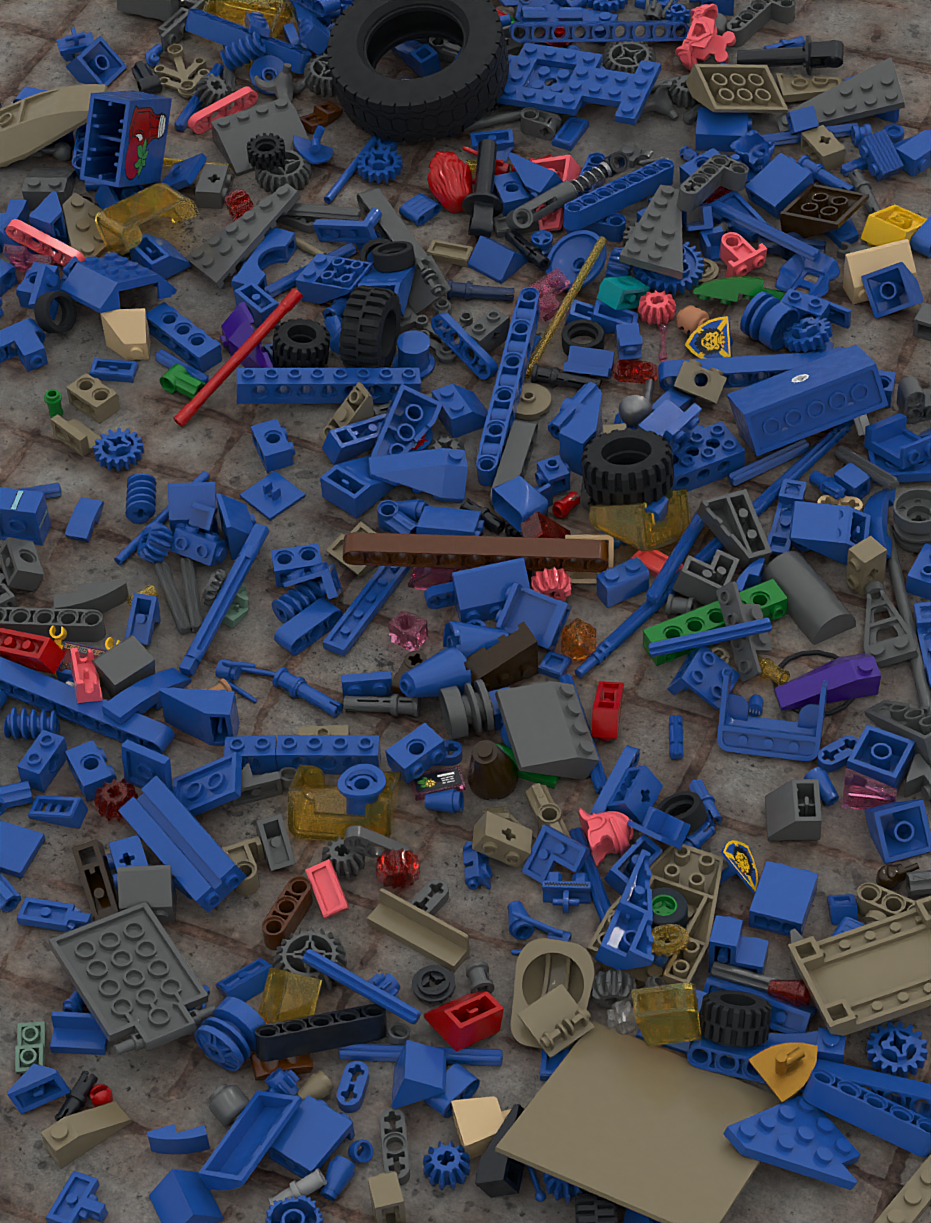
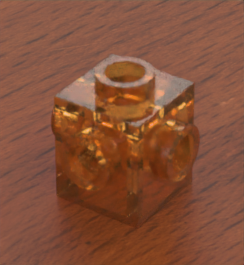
M579 618L564 626L561 631V652L581 663L596 651V628Z

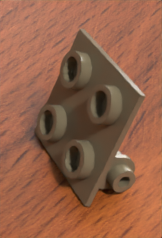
M562 983L517 1014L549 1058H552L594 1028V1025L589 1020L591 1015L586 1008L581 1010Z

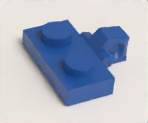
M73 1171L47 1214V1223H78L79 1219L86 1221L88 1217L92 1220L104 1222L108 1215L106 1205L98 1202V1197L94 1195L100 1186L98 1179Z

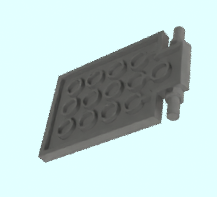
M147 902L140 903L49 939L50 949L108 1041L112 1042L135 1032V1034L129 1037L130 1039L113 1046L117 1056L133 1049L135 1051L143 1048L146 1051L152 1050L197 1030L196 1026L201 1025V1021L206 1020L208 1017H213L212 1013L216 1009L214 1005L199 1011L194 1009L188 1012V1010L207 1003L208 994Z

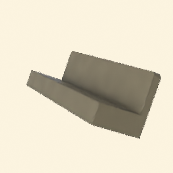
M383 888L379 890L380 903L367 917V924L455 972L470 954L469 936Z

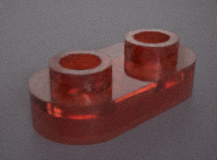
M622 359L613 364L612 374L616 380L621 382L645 384L647 379L656 381L658 368L652 362Z

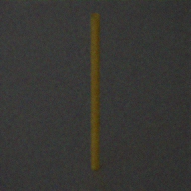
M600 236L531 355L525 378H529L532 374L534 364L540 360L607 242L605 237Z

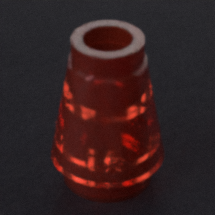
M772 979L768 986L769 996L794 1006H806L810 1000L811 995L803 980Z

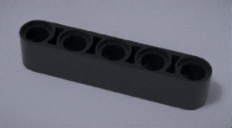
M369 1004L261 1025L255 1030L256 1056L262 1061H274L381 1040L387 1035L386 1009L378 1004Z

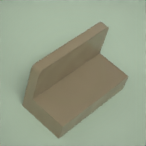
M58 414L51 418L54 436L83 457L93 451V446L96 445L95 440L101 439L100 436L75 418L68 422Z

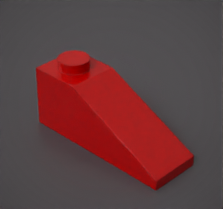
M599 681L592 709L591 737H597L603 741L617 739L624 683Z

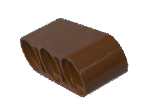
M304 876L291 878L263 920L262 932L264 943L268 949L277 950V947L281 946L282 939L289 940L290 932L294 934L311 907L313 897L311 883L308 878Z

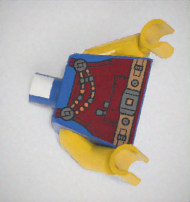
M51 626L49 634L54 638V642L66 653L53 675L59 681L74 687L70 649L78 648L80 658L87 657V650L91 649L94 659L107 650L65 641L63 645L61 643L66 638L67 631L61 626V634L55 636L56 628ZM107 638L105 647L108 650L113 647L114 638ZM99 676V682H100V685H101V684H103V682H102V680H101V678H100V676Z

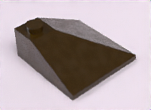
M811 183L780 213L781 231L786 234L795 232L806 239L838 229L869 199V194Z

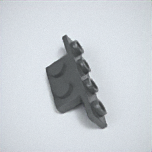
M199 0L191 8L211 13L213 11L212 0ZM181 7L158 28L163 51L167 52L168 46L176 44L189 33L185 30L188 9Z
M729 582L716 590L726 626L763 619L760 604H742L736 582ZM768 632L730 640L741 681L747 682L760 675L762 671L757 654H767L773 651Z

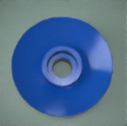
M270 55L256 59L249 72L253 86L261 93L275 95V91H266L259 88L255 84L254 78L258 75L262 80L271 81L265 78L266 75H269L273 80L282 71L284 62Z

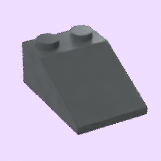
M36 166L25 178L22 189L23 199L27 200L29 211H34L52 191L57 192L62 208V205L72 196L77 176L74 167Z

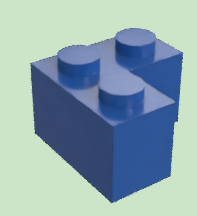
M716 915L709 941L708 973H711L712 965L717 961L764 975L768 959L769 941L758 937L742 936L743 920L735 919L731 916Z

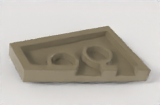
M776 73L778 89L784 102L789 103L810 100L842 83L841 78L815 76L812 79L802 78L801 74H794V77H783V73Z

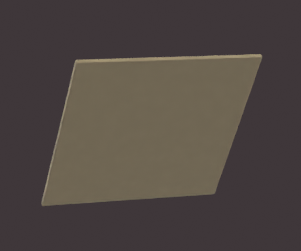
M593 1021L594 1028L577 1041L497 1144L495 1151L661 1223H722L761 1163V1161L741 1155L723 1133L727 1126L781 1104V1101L772 1093L725 1074L696 1068L686 1058Z

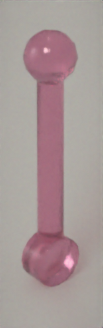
M664 324L659 327L661 332V352L658 358L660 361L667 360L665 336L668 328Z

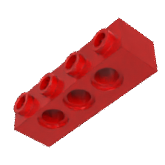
M0 628V657L32 670L55 674L66 653L50 637Z

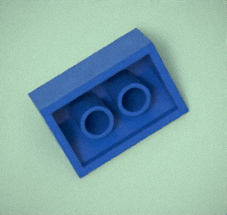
M523 557L452 573L454 606L459 621L463 623L473 619L481 621L495 619L498 611L503 609L506 603L504 598L507 589L510 586L512 587L514 582L530 589Z

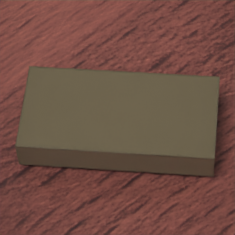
M433 239L426 254L428 256L431 254L435 261L467 267L474 247Z

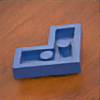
M543 825L521 872L540 883L547 879L549 872H553L557 862L575 873H580L590 848L549 825Z

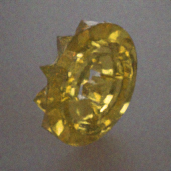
M663 924L651 929L654 941L652 952H655L657 957L662 954H666L669 957L672 953L679 955L680 950L687 949V943L690 940L688 931L684 927L676 924ZM667 937H669V943H665Z

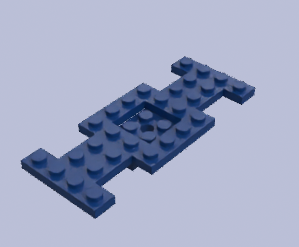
M525 43L518 56L508 55V80L498 103L524 108L533 107L538 110L576 116L579 108H584L586 102L619 107L615 114V122L635 125L662 70L661 63L641 60L635 74L600 69L603 61L602 54ZM462 47L460 48V50H459V52H458L456 58H457L458 55L460 54ZM553 80L551 86L545 85L546 81Z

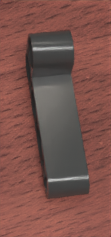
M752 0L727 23V31L733 32L736 37V43L731 47H740L745 44L771 19L784 24L793 22L795 20L796 1Z
M716 154L711 156L681 184L677 207L685 212L694 211L720 186L732 191L744 190L749 171L747 165L724 155Z
M914 376L905 377L898 384L897 406L900 413L907 416L906 423L913 424L931 420V389L922 390L918 379Z

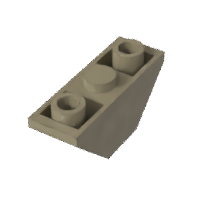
M358 382L319 434L324 442L330 430L374 417L373 398L362 383Z

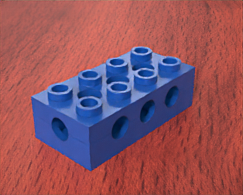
M722 421L695 431L687 443L682 442L678 451L673 455L674 483L665 497L668 499L674 498L728 477L729 473L744 467L745 450Z

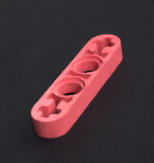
M249 86L243 87L193 114L188 120V127L196 134L204 133L211 129L210 121L252 107L257 102L258 94ZM234 102L233 107L228 110L229 105ZM218 111L217 115L212 118L214 112Z
M11 220L5 229L6 234L12 240L62 266H65L74 256L80 262L85 261L84 255L78 250L21 220ZM32 237L37 239L40 243L34 241Z

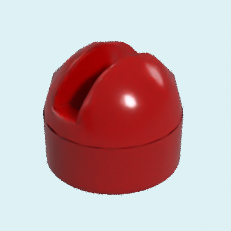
M97 1084L90 1091L92 1105L98 1107L113 1101L112 1091L107 1085Z

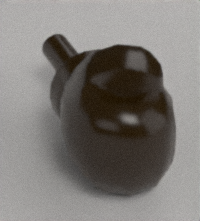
M900 863L882 866L877 872L876 884L891 891L898 883L905 881L907 872L919 869V865L914 863L905 868Z

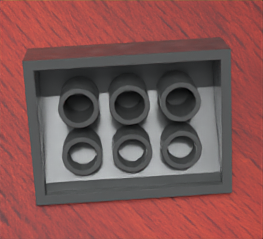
M288 97L279 98L210 121L213 141L236 176L255 171V167H252L248 161L247 142L252 137L256 139L258 134L260 136H263V133H266L267 136L270 133H273L274 136L276 134L283 139L287 150L295 149L293 135L309 140L299 115Z
M548 681L497 690L495 693L496 700L519 771L586 780L600 760L574 685Z

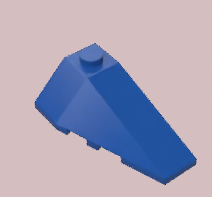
M401 383L388 407L370 457L409 452L434 425L443 403Z

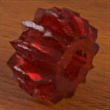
M243 189L235 190L225 196V204L233 221H236L245 212L255 207L249 195Z
M113 778L112 783L103 782V788H97L94 799L95 807H97L101 817L106 816L108 821L116 818L120 822L123 816L118 810L133 796L137 799L138 794L132 783L127 784L125 779L117 782Z
M403 848L400 850L392 849L391 852H382V856L377 858L376 876L378 877V882L383 883L384 887L392 886L393 889L396 887L404 888L405 885L411 886L414 884V881L419 880L420 861L418 856L413 854L411 850L404 851Z

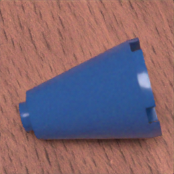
M448 621L443 631V647H454L460 650L465 658H468L483 647L487 650L499 642L498 637L503 634L506 637L509 634L506 630Z
M454 647L445 648L402 674L399 686L401 691L409 698L439 697V689L454 685L457 686L462 695L464 694V684L467 682L471 684L470 669L466 670L464 662H467L460 650Z

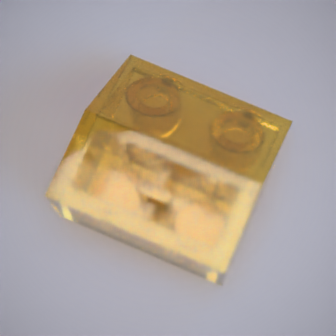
M676 983L632 990L635 1020L647 1046L702 1040L695 984Z

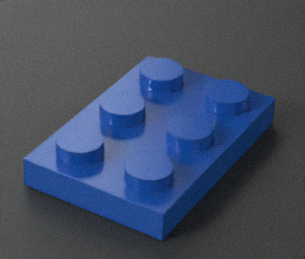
M234 752L173 778L172 792L193 816L241 797L242 757L237 752Z

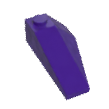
M245 302L239 303L221 325L222 335L219 336L223 348H227L231 356L255 332L252 325L254 320ZM262 342L241 362V365L245 368H273L267 352H264Z

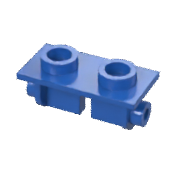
M468 841L463 847L464 865L466 866L464 868L465 884L472 890L477 889L478 885L484 884L490 890V878H492L493 874L489 865V856L473 850V841Z

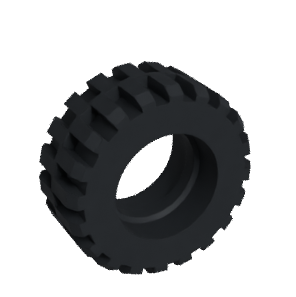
M362 285L351 292L350 298L346 303V309L343 312L339 338L340 358L346 368H389V365L392 364L401 328L400 299L393 290Z
M625 428V430H612L608 434L605 432L599 438L591 440L581 456L584 489L592 499L599 504L604 503L606 507L612 508L615 506L618 509L631 507L633 509L641 505H650L651 502H657L663 495L665 496L674 483L672 448L661 435L657 436L653 431L647 432L641 428L637 430Z

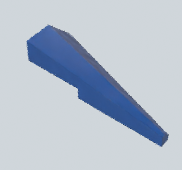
M642 849L594 958L617 970L651 966L654 960V955H652V944L654 941L651 934V924L653 922L652 889H650L651 870H649L651 853Z

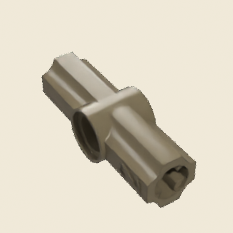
M540 783L531 785L525 791V797L538 822L539 832L543 825H549L571 838L561 818V809L555 805L547 786Z

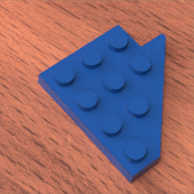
M802 1095L727 1126L723 1133L743 1156L852 1190L858 1182L845 1167L857 1162L861 1154L823 1111L807 1103Z

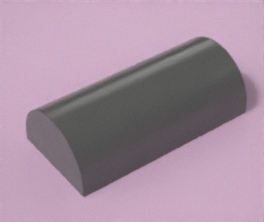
M788 551L782 553L767 565L762 575V583L774 579L788 598V615L813 645L856 627L854 616L800 552Z

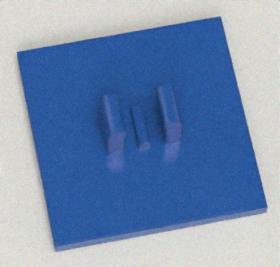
M276 471L240 494L244 501L270 521L306 497L305 493Z

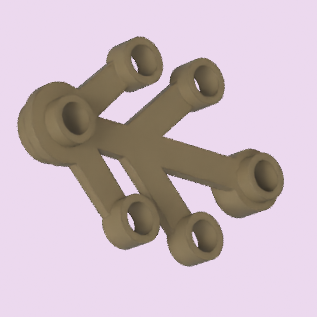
M172 44L168 46L167 52L168 57L175 63L177 71L166 68L164 65H157L154 68V73L160 79L162 90L171 88L177 90L178 94L182 97L192 98L196 92L197 82L202 76L210 72L208 69H205L206 60L204 57H197L185 69L182 60L184 57L183 46L181 44ZM197 70H199L198 75L193 80H189V78ZM168 77L180 80L181 82L171 81Z

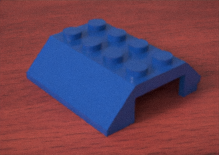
M116 252L106 253L104 257L100 258L87 257L85 261L78 262L60 287V291L68 293L72 299L99 313L120 309L119 291L151 284L157 287L158 299L172 297L177 292V289L159 274L149 270L147 267L138 265L137 262H132L128 258L118 255Z

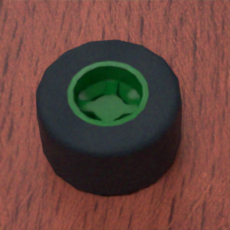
M666 887L653 889L651 934L659 940L673 939L679 936L687 926V900L675 889Z

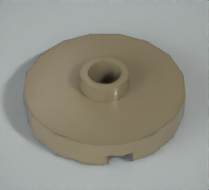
M524 383L515 418L527 421L539 419L540 415L544 413L546 415L552 406L550 392L539 384Z

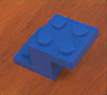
M666 399L638 425L637 429L641 428L647 432L653 431L657 436L661 435L670 444L674 455L678 451L682 442L687 443L694 435L692 430L700 421L698 416L702 408L694 403L683 412L669 399Z

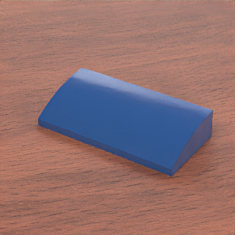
M257 1090L198 1172L206 1188L211 1190H232L243 1186L303 1101L300 1096Z

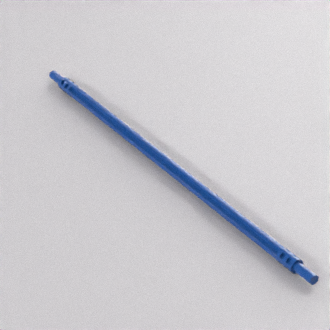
M854 419L834 426L752 502L757 517L779 498L783 478L798 480L851 430V426L855 424ZM715 537L694 558L708 564L713 559L717 549L722 551L725 547ZM680 570L674 575L658 603L653 604L646 601L588 655L589 658L575 670L577 677L582 678L595 665H600L667 602L670 593L674 595L677 593L672 588Z

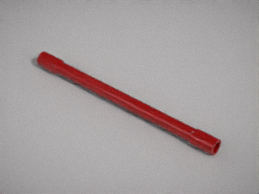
M293 288L284 297L279 306L195 397L174 416L173 420L179 426L184 427L197 413V410L277 323L303 298L298 290Z

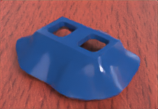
M819 252V258L815 261H811L796 253L780 268L775 287L786 293L789 288L793 290L803 288L810 291L808 295L822 297L829 290V281L836 279L840 275L838 262ZM807 274L819 277L815 283L804 280Z

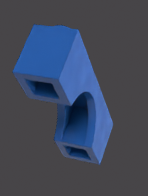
M274 227L267 234H264V240L252 252L249 259L243 263L238 274L234 275L232 279L233 289L236 290L253 281L263 290L267 286L266 273L263 270L276 263H287L297 250L295 233Z

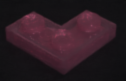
M4 244L3 254L15 266L16 270L27 271L34 262L57 266V262L52 256L31 254L25 246Z
M558 267L529 286L539 291L540 317L545 322L563 311L562 305L554 296L571 286L569 279Z

